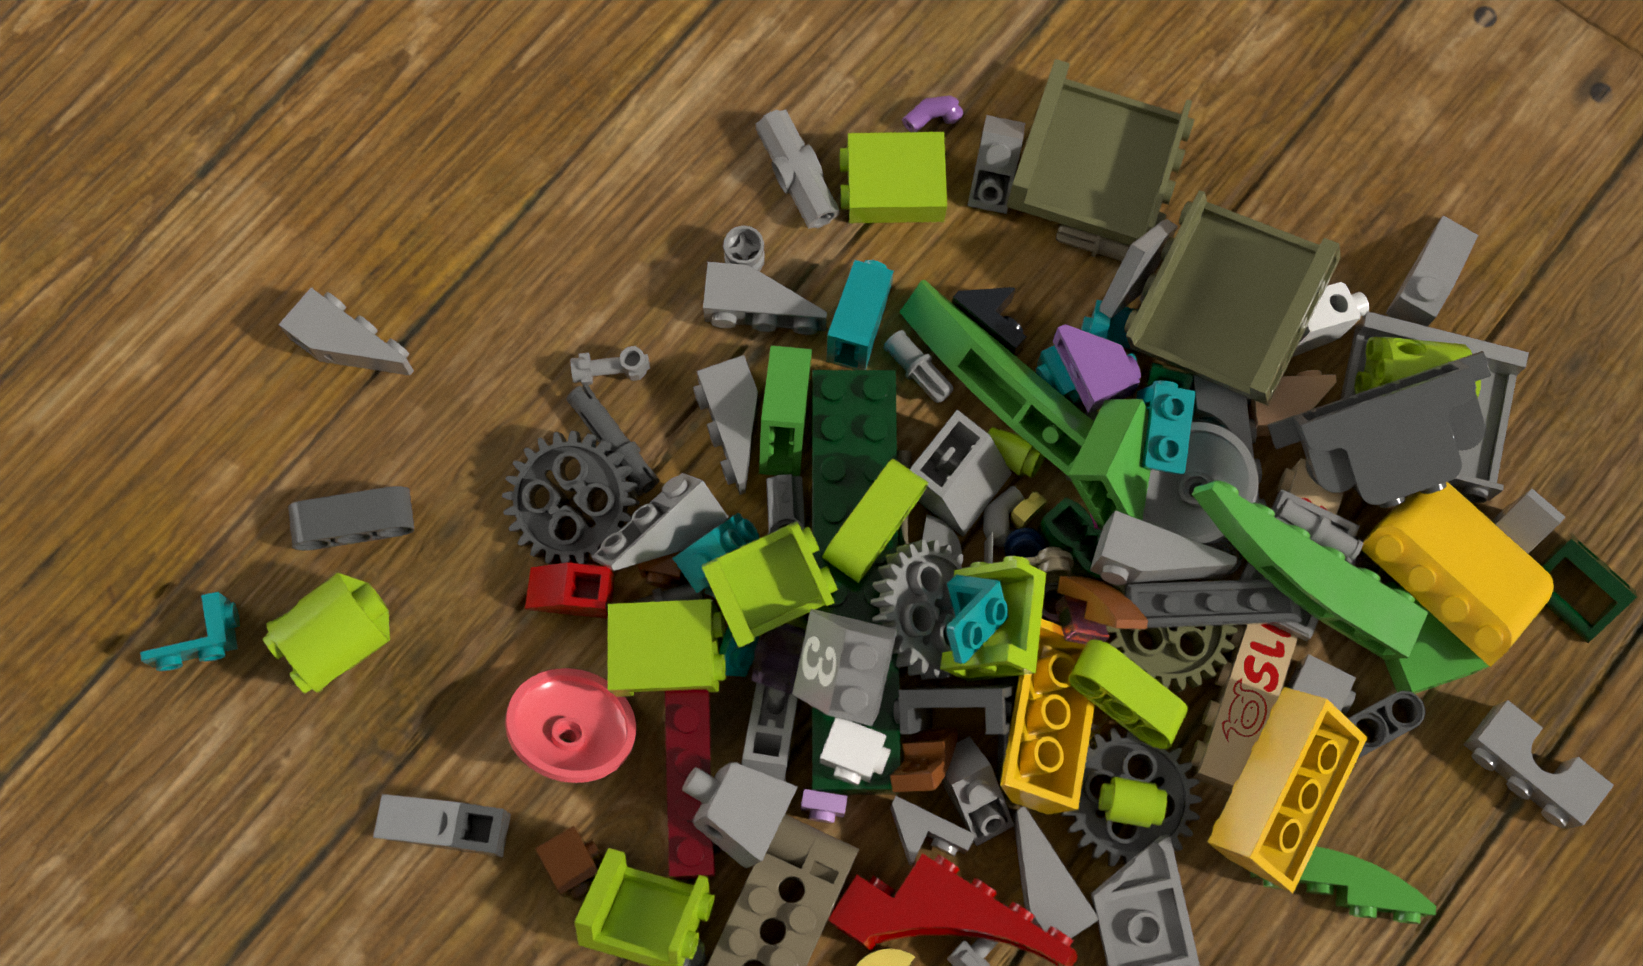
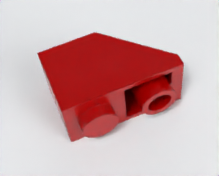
M560 563L531 567L525 610L608 619V604H612L615 583L613 571L605 566L578 563Z

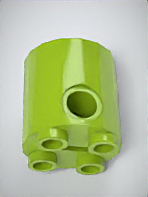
M1370 337L1366 344L1364 372L1359 371L1355 378V394L1472 355V352L1465 344L1392 337ZM1481 380L1475 381L1477 398L1481 390Z
M336 573L300 599L298 604L288 613L274 621L268 622L266 626L269 632L263 638L268 649L278 660L285 656L291 664L293 671L289 674L304 694L312 689L319 693L333 679L354 668L390 641L389 609L368 582Z

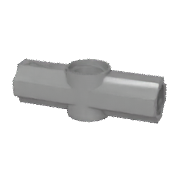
M774 110L764 115L756 123V130L772 159V168L782 190L786 194L790 193L808 229L820 228L829 224L839 215V208L822 178V168L814 150L810 145L804 144L786 110Z

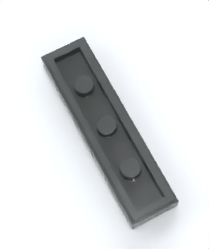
M1268 579L1128 584L1125 586V596L1148 620L1147 628L1302 622L1301 607L1284 595Z

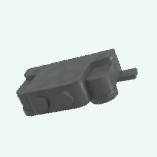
M1481 351L1268 424V429L1276 449L1301 441L1306 456L1307 472L1311 479L1325 490L1340 493L1353 487L1367 503L1379 505L1381 508L1393 507L1404 502V496L1419 491L1422 494L1440 491L1447 486L1446 482L1455 479L1459 475L1462 461L1458 450H1469L1477 446L1482 441L1486 430L1485 421L1476 395L1475 381L1490 377L1491 373L1485 354Z

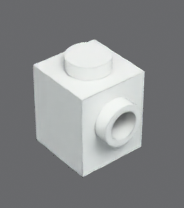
M836 717L821 754L820 763L836 769L833 776L850 784L859 785L860 779L869 782L873 772L882 775L891 751L883 747L887 735Z

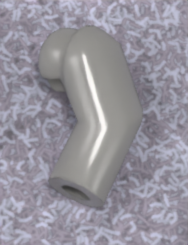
M1010 486L993 500L983 513L984 535L988 538L993 532V545L996 547L1004 546L1005 539L1012 532L1008 529L1009 514L1024 500L1023 495L1015 486Z

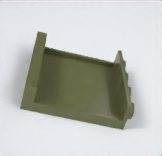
M1055 59L1012 184L1006 207L1131 245L1166 218V214L1159 211L1162 203L1169 204L1176 182L1169 180L1171 171L1178 173L1185 150L1178 147L1181 140L1188 141L1195 119L1188 117L1192 101L1186 99L1183 110L1179 114L1066 79L1070 63Z
M1199 190L1194 201H1188L1185 204L1179 218L1181 227L1176 237H1170L1165 243L1161 253L1163 263L1157 275L1152 273L1147 279L1143 289V296L1145 298L1139 310L1134 309L1130 313L1124 332L1127 333L1126 338L1131 349L1268 406L1341 259L1340 244L1323 238L1321 244L1318 245L1207 202L1205 192Z

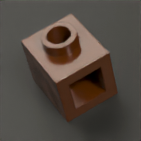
M572 826L535 848L561 896L567 897L572 894L574 899H578L588 894L599 870L598 865L604 859L593 839L585 842L579 830Z

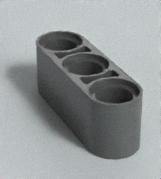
M393 486L302 500L288 506L292 548L295 550H317L399 537L414 532L410 489L407 487Z
M1409 691L1394 693L1348 718L1355 726L1357 723L1366 725L1371 733L1370 742L1364 744L1358 759L1422 723L1425 716V707L1422 700L1416 694ZM1393 703L1401 705L1406 710L1407 720L1405 723H1401L1393 717Z

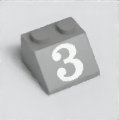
M811 609L792 695L829 716L872 726L879 713L897 629Z

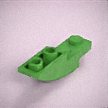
M1315 846L1298 884L1307 885L1306 892L1312 894L1334 895V888H1336V906L1349 908V916L1376 918L1377 912L1393 913L1394 922L1420 924L1421 917L1436 915V906L1417 889L1398 876L1368 861L1332 849ZM1251 872L1250 878L1263 879V887L1282 889Z

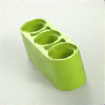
M891 459L830 542L822 558L859 583L921 498L929 482L895 459Z
M1089 640L1069 675V683L1076 691L1142 742L1157 749H1168L1171 747L1188 712L1186 704L1115 647L1101 640Z

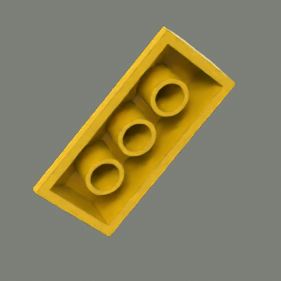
M1042 618L1036 673L1019 675L1000 786L1012 803L1048 815L1078 810L1095 704L1071 686L1069 675L1086 643L1094 639L1065 627L1062 629L1060 625Z
M1284 687L1277 702L1271 708L1270 716L1258 740L1252 747L1251 755L1239 779L1233 785L1232 793L1220 818L1214 824L1208 843L1230 861L1293 893L1367 737L1328 699Z

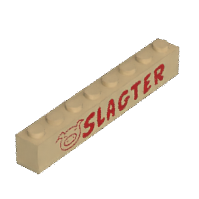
M1302 458L1292 469L1286 468L1284 470L1277 490L1280 492L1283 489L1336 515L1344 492L1333 493L1327 491L1315 483L1307 472L1306 460ZM1272 624L1233 625L1238 630L1237 633L1229 636L1228 641L1235 647L1232 650L1229 662L1220 667L1217 672L1215 684L1221 687L1216 702L1210 700L1203 715L1202 724L1208 726L1203 742L1196 741L1189 762L1195 766L1191 778L1199 779L1203 783L1232 793L1233 785L1239 779L1251 755L1252 747L1258 740L1270 716L1272 706L1280 696L1298 639L1297 636Z

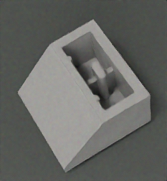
M956 410L910 469L929 482L918 502L947 523L962 537L968 532L1012 474L991 436L958 410Z

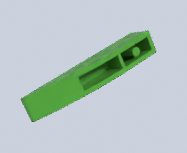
M920 281L900 310L902 316L941 361L987 407L1069 477L1068 474L1094 421L927 281Z
M1214 481L1195 487L1192 495L1218 529L1246 560L1284 595L1318 620L1384 660L1409 658L1428 614V611L1414 603L1415 598L1398 589H1390L1379 582L1380 577L1376 573L1351 565L1345 561V555L1342 552L1328 546H1320L1309 539L1310 534L1303 528L1291 524L1286 525L1274 517L1275 513L1269 507L1259 503H1251L1238 495L1239 490L1233 485L1224 481Z

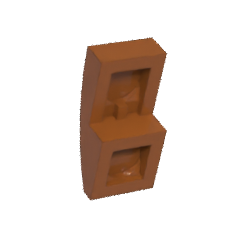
M1060 576L1057 593L1087 601L1084 619L1113 628L1147 629L1148 620L1139 608L1112 586L1090 577Z
M957 727L927 729L916 732L902 744L905 761L890 775L893 792L930 791L938 787L953 758L958 739Z

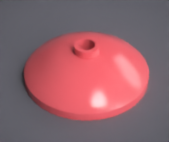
M553 669L529 678L513 694L506 713L505 726L507 737L517 756L537 773L562 782H590L611 774L625 762L632 750L636 737V719L626 697H616L609 692L606 679L579 669ZM561 739H568L572 743L564 742Z

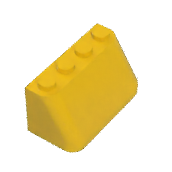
M1446 482L1447 486L1444 489L1434 493L1422 494L1419 491L1404 497V502L1396 505L1373 528L1363 541L1361 549L1491 667L1511 648L1547 604L1554 588L1553 579L1538 562L1450 483Z

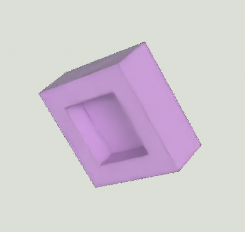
M804 789L801 811L809 812L808 819L834 823L835 816L844 818L847 796Z

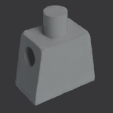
M731 762L719 769L715 778L695 767L687 777L682 791L702 802L693 819L694 826L740 865L749 868L762 862L797 787L749 767Z

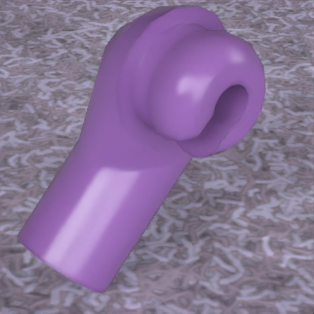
M950 95L926 98L902 119V122L910 132H918L934 117L942 116L947 124L957 122L963 115V109L958 105L959 100Z

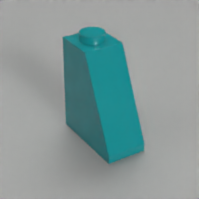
M854 260L827 335L826 362L853 370H866L893 281L894 271L887 269V266L875 260H865L864 262Z

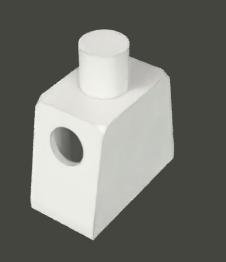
M1342 282L1328 285L1292 357L1333 342L1344 335L1360 320V317L1364 316L1367 311L1369 312V303L1366 296L1362 292L1350 294L1347 285Z

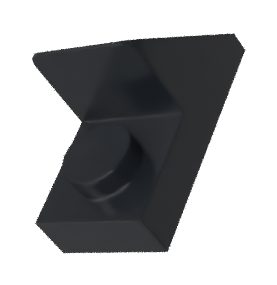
M1014 287L958 291L953 296L952 303L1017 356L1023 349L1027 336L1023 334L1022 327L1009 316L1003 318L1000 315L1012 302L1016 289Z

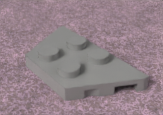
M1168 834L1161 835L1091 893L1095 914L1099 918L1097 923L1107 966H1200L1171 837Z

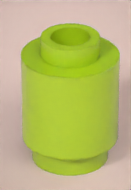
M1116 776L1112 777L1110 784L1103 783L1099 796V810L1105 811L1106 820L1149 828L1151 824L1161 825L1167 805L1166 790L1157 789L1156 784Z

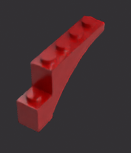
M922 853L894 898L891 895L895 890L880 879L872 876L868 882L856 875L828 918V921L835 928L870 951L873 950L876 944L889 940L926 935H956L982 938L1010 945L1041 957L1055 966H1073L1078 958L1075 950L1070 947L1073 942L1070 937L1052 926L1049 927L1047 932L1032 923L1035 916L1015 902L1006 907L994 899L997 894L994 889L977 878H974L971 884L957 875L960 869L941 855H937L933 860Z

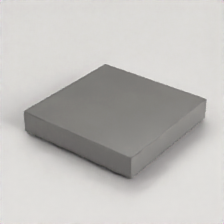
M1167 219L1162 220L1130 245L1099 307L1100 312L1113 318L1143 293L1147 279L1152 273H1155L1161 261V253L1165 243L1170 237L1173 238L1178 228L1176 224Z

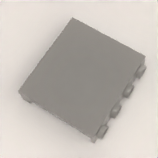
M1367 311L1355 327L1340 400L1355 395V378L1359 371L1364 372L1366 344L1370 337H1392L1465 344L1472 354L1484 352L1491 373L1490 377L1481 379V390L1478 397L1486 426L1485 435L1482 441L1474 448L1458 450L1462 461V468L1459 475L1448 483L1470 502L1484 503L1490 501L1503 491L1504 485L1497 483L1516 378L1526 368L1529 352Z

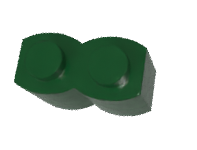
M1065 497L1043 517L1038 527V532L1043 535L1048 548L1058 547L1072 554L1074 566L1071 568V572L1075 577H1090L1104 582L1105 580L1101 578V575L1090 571L1102 531L1094 527L1090 515L1080 504Z

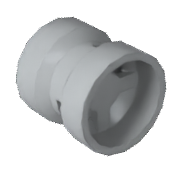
M738 226L730 230L724 238L725 263L749 265L760 272L765 259L762 235L750 226Z

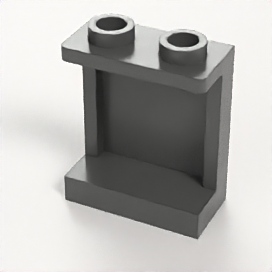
M1018 684L922 685L899 690V698H896L894 702V719L896 724H900L901 734H912L933 727L932 708L985 707L986 734H1006L1010 732Z

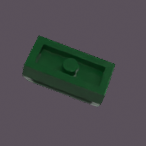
M1570 533L1540 565L1549 573L1563 558L1567 557L1614 600L1592 624L1554 590L1545 606L1586 643H1589L1637 598V593L1632 586Z

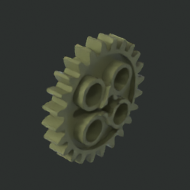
M1109 583L1110 586L1125 595V584L1115 585ZM1231 625L1203 626V631L1195 627H1174L1169 630V628L1125 629L1105 626L1098 633L1103 636H1111L1112 642L1109 643L1123 653L1167 689L1171 682L1175 693H1178L1185 689L1186 682L1193 689L1202 684L1201 677L1206 680L1214 677L1216 673L1213 666L1220 668L1226 665L1227 661L1221 653H1228L1235 646L1226 640L1225 637L1237 633L1238 629ZM1139 631L1145 632L1150 636L1153 644L1152 650L1144 649L1138 641ZM1181 637L1188 639L1192 643L1193 656L1186 655L1180 648Z

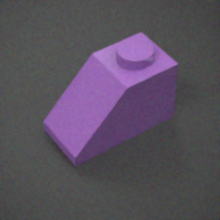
M1066 324L1057 328L1053 343L1088 414L1101 409L1105 400L1124 399L1134 394L1140 383L1141 372L1134 357L1131 355L1127 356L1122 345Z

